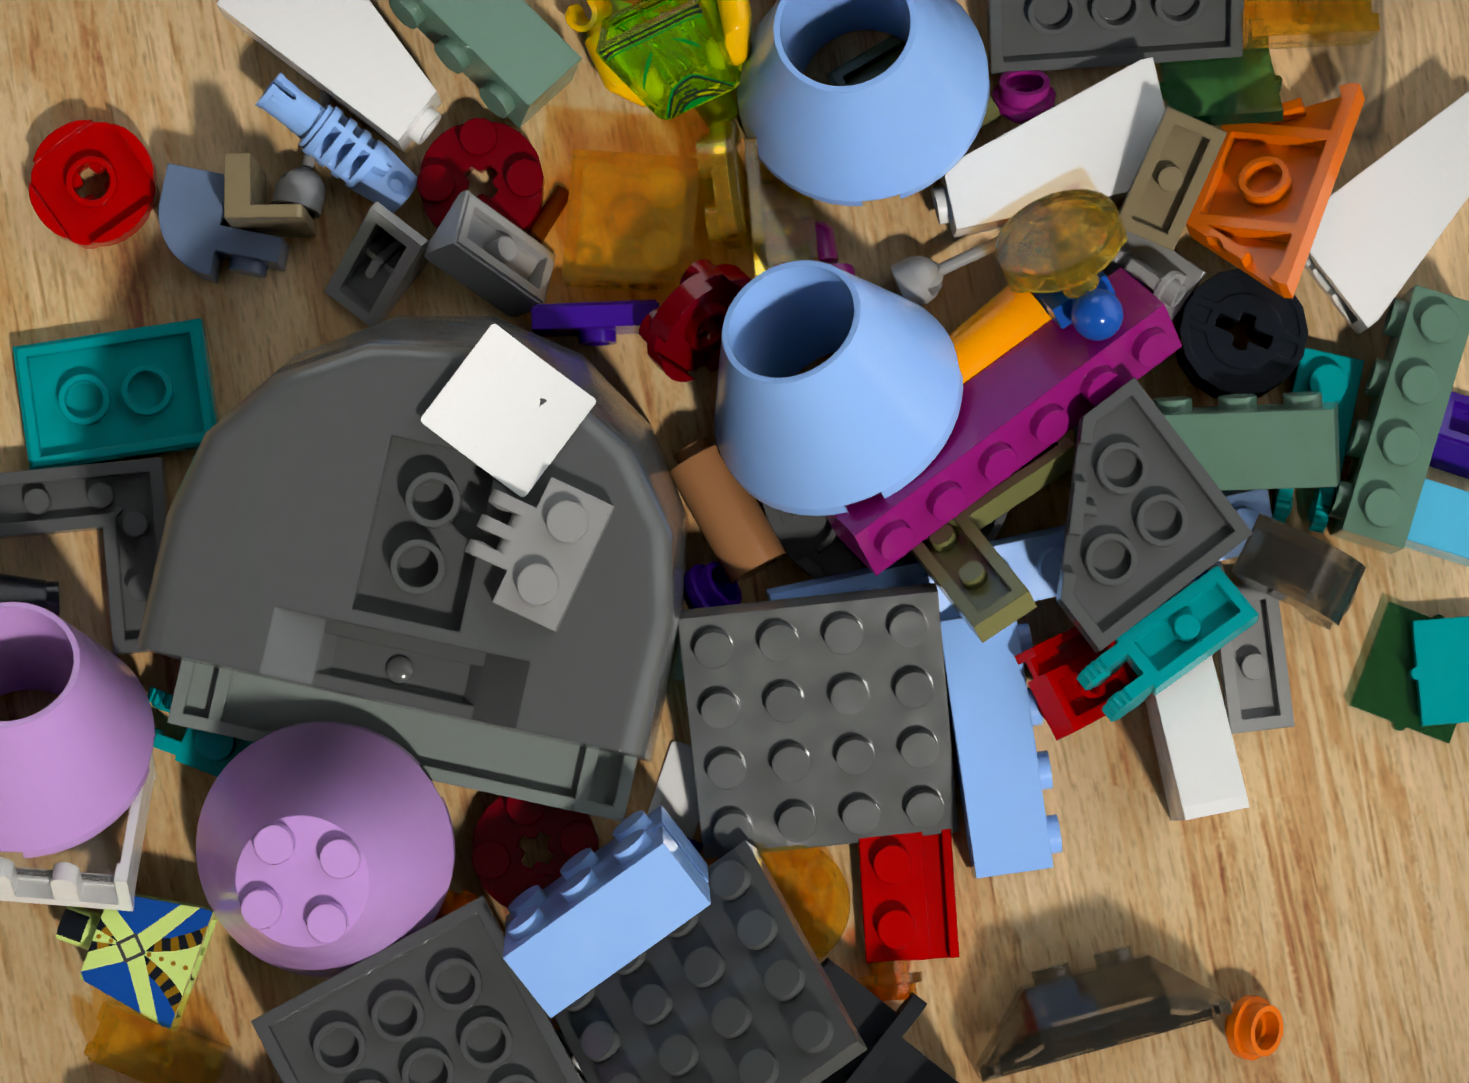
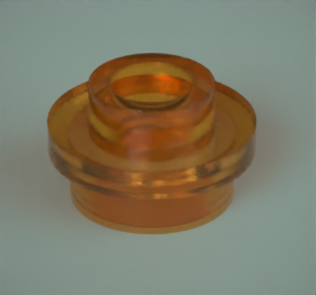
M908 960L869 963L870 976L858 977V982L882 1001L908 999L912 992L917 995L916 982H922V972L909 973Z

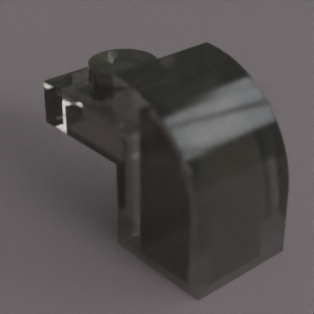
M1259 514L1251 530L1253 534L1248 537L1232 572L1247 587L1292 605L1307 621L1328 630L1331 629L1333 623L1339 626L1342 617L1353 603L1357 586L1366 567L1347 553L1308 533Z

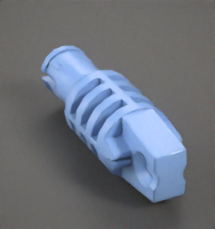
M281 72L263 92L264 95L257 100L256 106L265 110L300 138L298 144L302 147V152L308 156L312 155L320 166H326L331 170L330 173L337 179L340 177L345 181L344 184L373 203L378 201L394 213L406 202L416 188L418 177L382 141H376L372 138V134L365 128L362 130L358 127V123L351 117L347 118L344 116L343 111L337 106L332 107L329 104L325 108L289 81Z

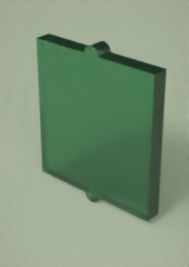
M1268 47L1243 49V57L1158 63L1162 81L1159 83L1162 98L1166 100V105L1210 125L1283 121L1284 111L1279 94L1282 90V77L1274 73Z
M1387 602L1349 706L1392 722L1391 725L1395 731H1402L1407 728L1449 744L1457 723L1420 726L1416 680H1412L1409 677L1410 669L1414 668L1410 621L1442 619L1444 616L1437 614L1429 617L1395 603Z

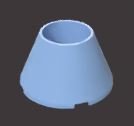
M778 0L761 19L751 35V53L745 62L739 66L736 92L739 115L747 139L755 154L776 178L795 191L818 201L844 206H863L862 201L880 200L900 195V198L903 199L927 188L950 171L965 155L982 126L989 100L990 80L988 60L983 41L972 19L956 0ZM859 30H876L894 35L906 43L902 53L892 66L879 76L864 83L850 86H832L819 83L804 75L808 63L816 52L832 39L845 33Z
M814 260L792 261L772 267L753 278L733 299L725 315L722 328L714 430L720 455L728 470L739 485L754 498L772 508L798 515L826 516L847 513L846 505L865 500L880 492L885 499L901 490L930 465L946 444L957 421L962 403L963 375L959 369L957 354L952 340L940 322L925 308L835 266ZM834 353L821 365L797 375L804 367L816 359Z

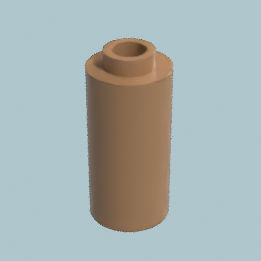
M705 437L686 446L674 455L678 465L670 471L672 480L731 584L738 583L760 572L787 554L757 499L742 488L728 470L720 455L717 444L712 446L708 438Z

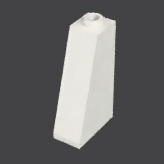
M219 0L216 3L227 20L317 88L329 94L333 100L402 152L406 150L412 141L418 145L422 144L440 121L442 114L436 110L440 106L441 100L436 89L370 0Z
M1153 57L1141 59L963 156L950 171L940 178L941 186L931 188L934 209L939 225L950 223L953 239L1016 226L1017 222L1023 217H1033L1039 221L1102 207L1104 203L1112 205L1123 202L1165 110Z
M1469 91L1330 195L1304 267L1357 336L1379 320L1469 197Z
M1193 580L1186 586H1184L1181 590H1179L1177 593H1175L1173 596H1171L1168 600H1170L1172 597H1174L1179 592L1188 587L1190 584H1192ZM1211 655L1156 696L1151 693L1145 699L1170 821L1190 820L1249 808L1248 797Z

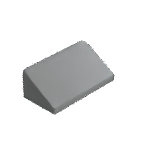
M466 190L461 192L428 243L424 257L507 316L518 317L531 312V307H534V304H545L556 254Z

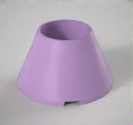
M22 602L0 603V696L19 690H42L59 695L55 701L38 713L18 720L0 721V852H22L24 858L40 857L70 849L91 839L114 823L129 808L141 791L150 772L149 762L153 750L155 724L151 704L142 684L133 671L118 656L45 608Z

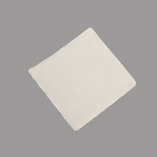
M492 324L422 415L421 422L520 497H525L596 404V400L497 324ZM541 398L546 399L547 401L540 406Z

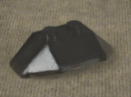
M1131 945L1121 946L1094 954L1096 966L1071 972L1069 962H1063L1032 971L1034 983L1019 987L975 1067L978 1078L985 1082L1233 1014L1229 1000L1145 953L1133 956Z

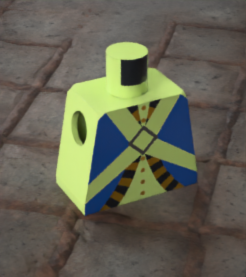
M135 893L133 911L104 909L101 914L84 907L67 906L60 920L56 939L88 950L79 978L156 1023L167 1028H173L181 1023L218 919L210 906Z

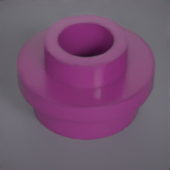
M1039 70L1007 71L1001 75L999 84L994 88L992 99L999 108L1001 115L1014 123L1023 124L1055 107L1056 93L1050 86L1049 77Z

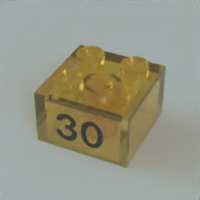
M573 148L562 268L565 286L671 294L680 285L685 270L694 263L701 180L700 158Z

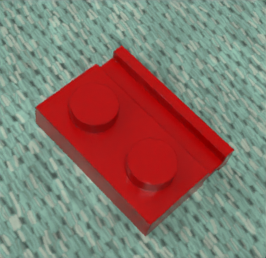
M1075 626L1014 656L1018 665L1026 662L1034 678L1027 683L1037 701L1039 711L1047 721L1056 741L1105 717L1106 715L1101 709L1114 693L1138 678L1126 662L1107 681L1098 687L1092 688L1090 691H1086L1076 679L1077 675L1087 665L1113 647L1115 640L1100 652L1095 653Z
M942 829V834L925 836L922 835V832L858 838L866 963L959 958L951 829Z

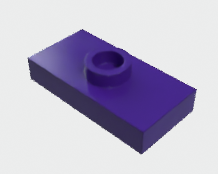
M656 300L534 304V307H531L532 331L541 337L578 336L579 345L581 346L614 345L617 343L616 334H639V328L643 319L654 309L660 308V304Z

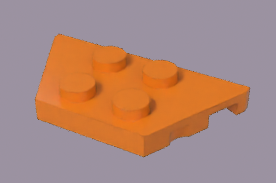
M1359 83L1339 86L1341 97L1305 107L1300 97L1277 104L1266 112H1249L1223 120L1221 128L1227 132V135L1186 223L1191 238L1283 298L1293 299L1365 101Z

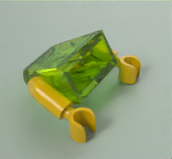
M586 0L592 10L591 20L586 17L585 11L580 4L570 5L565 13L566 23L577 32L587 33L588 38L585 41V46L604 87L609 92L641 107L647 106L659 119L670 120L695 108L709 129L723 127L738 114V105L730 91L740 84L743 63L751 53L752 10L749 0H641L612 14L610 0Z

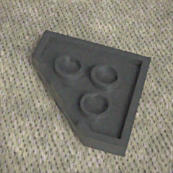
M1135 377L1082 416L1078 422L1056 601L1094 652L1097 653L1253 534Z

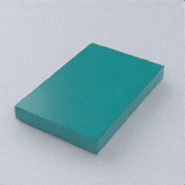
M201 318L13 347L30 470L107 463L198 449L205 433L218 422L205 325Z

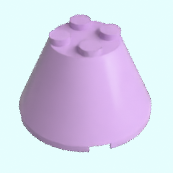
M311 721L286 726L272 731L238 753L226 765L209 790L201 810L196 835V861L202 889L211 909L226 931L251 954L270 965L299 975L331 978L433 923L445 901L451 884L455 863V839L451 817L443 797H440L432 781L420 767L421 763L406 749L388 737L365 727L337 721Z

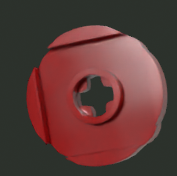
M92 120L69 122L49 134L39 145L33 158L35 164L31 172V183L29 182V197L34 211L43 224L61 239L77 244L79 247L95 249L125 241L146 223L152 209L159 200L157 170L150 153L132 132L114 123L93 122ZM88 168L96 174L107 171L110 179L104 185L107 192L98 199L93 195L81 198L77 191L84 185L80 174Z

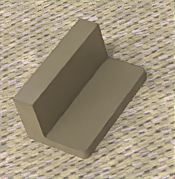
M1166 105L1117 214L1114 225L1174 251L1227 132L1212 123L1208 124Z
M224 153V218L232 228L277 237H316V223L303 205L266 204V174L250 153Z

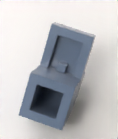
M168 163L159 203V225L169 249L191 272L204 280L216 284L219 281L223 260L230 261V271L252 277L266 278L268 269L285 272L290 247L282 237L232 228L224 218V174Z

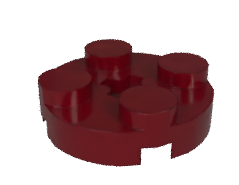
M473 118L464 124L449 128L434 140L421 162L417 186L424 211L436 229L440 226L458 195L463 191L469 190L471 184L466 177L473 170L483 173L487 169H491L497 174L492 182L498 191L492 198L484 194L478 195L477 198L524 232L531 227L542 209L545 179L535 148L520 132L503 123L490 122L484 118Z
M701 259L691 264L683 273L680 285L667 297L660 308L651 311L641 322L639 335L647 343V354L651 361L670 379L678 382L695 380L688 372L696 370L703 365L710 372L718 369L725 315L733 299L752 279L733 264L715 266L708 259Z
M501 796L485 810L477 823L473 835L472 865L486 892L499 904L508 908L527 889L539 885L543 890L562 876L560 869L580 851L591 848L595 853L599 850V836L589 814ZM540 832L545 833L551 838L547 844V849L554 854L553 859L548 865L538 861L532 868H529L522 863L525 852L518 846L523 836L535 839Z

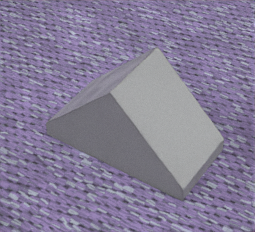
M377 201L370 207L324 292L371 327L379 324L428 264L429 261L424 257L429 241Z

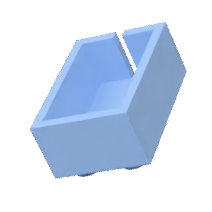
M662 805L648 815L643 810L633 813L612 832L614 839L595 853L591 848L580 851L560 869L562 874L560 878L543 890L539 885L527 889L509 905L508 911L510 914L506 916L503 959L550 1018L711 905L710 888L707 884L709 882L708 865Z

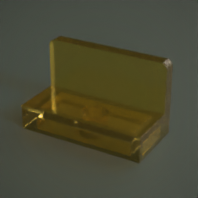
M757 137L744 138L755 277L783 263L799 260L818 261L813 198L788 187L776 178L763 163H759Z

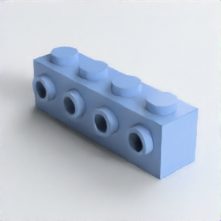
M963 618L941 621L949 721L972 877L977 879L1054 868L1052 854L1062 853L1061 832L1057 814L1046 816L1042 790L1053 789L1051 765L1047 750L1036 752L1033 726L1043 725V716L1039 711L1037 701L1031 689L1027 688L1024 664L1018 665L1014 657L1033 647L1029 624H1017V621H1015L982 643Z

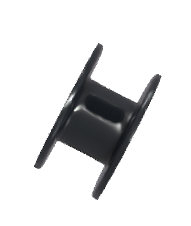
M1240 269L1219 272L1197 287L1177 316L1175 330L1182 347L1175 352L1177 362L1191 384L1209 396L1218 398L1222 395L1255 394L1257 398H1260L1290 377L1304 356L1308 336L1304 308L1295 294L1293 299L1283 298ZM1239 321L1244 322L1248 325L1246 335L1250 339L1264 344V348L1248 342L1241 349H1236L1232 346L1234 335L1216 327L1215 324L1218 323L1232 329Z

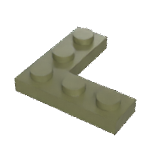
M1064 434L1058 441L1051 444L1015 471L1010 477L962 511L957 517L950 520L910 550L911 554L982 643L1035 609L1037 605L1029 590L981 533L980 529L1073 468L1076 444L1067 434Z

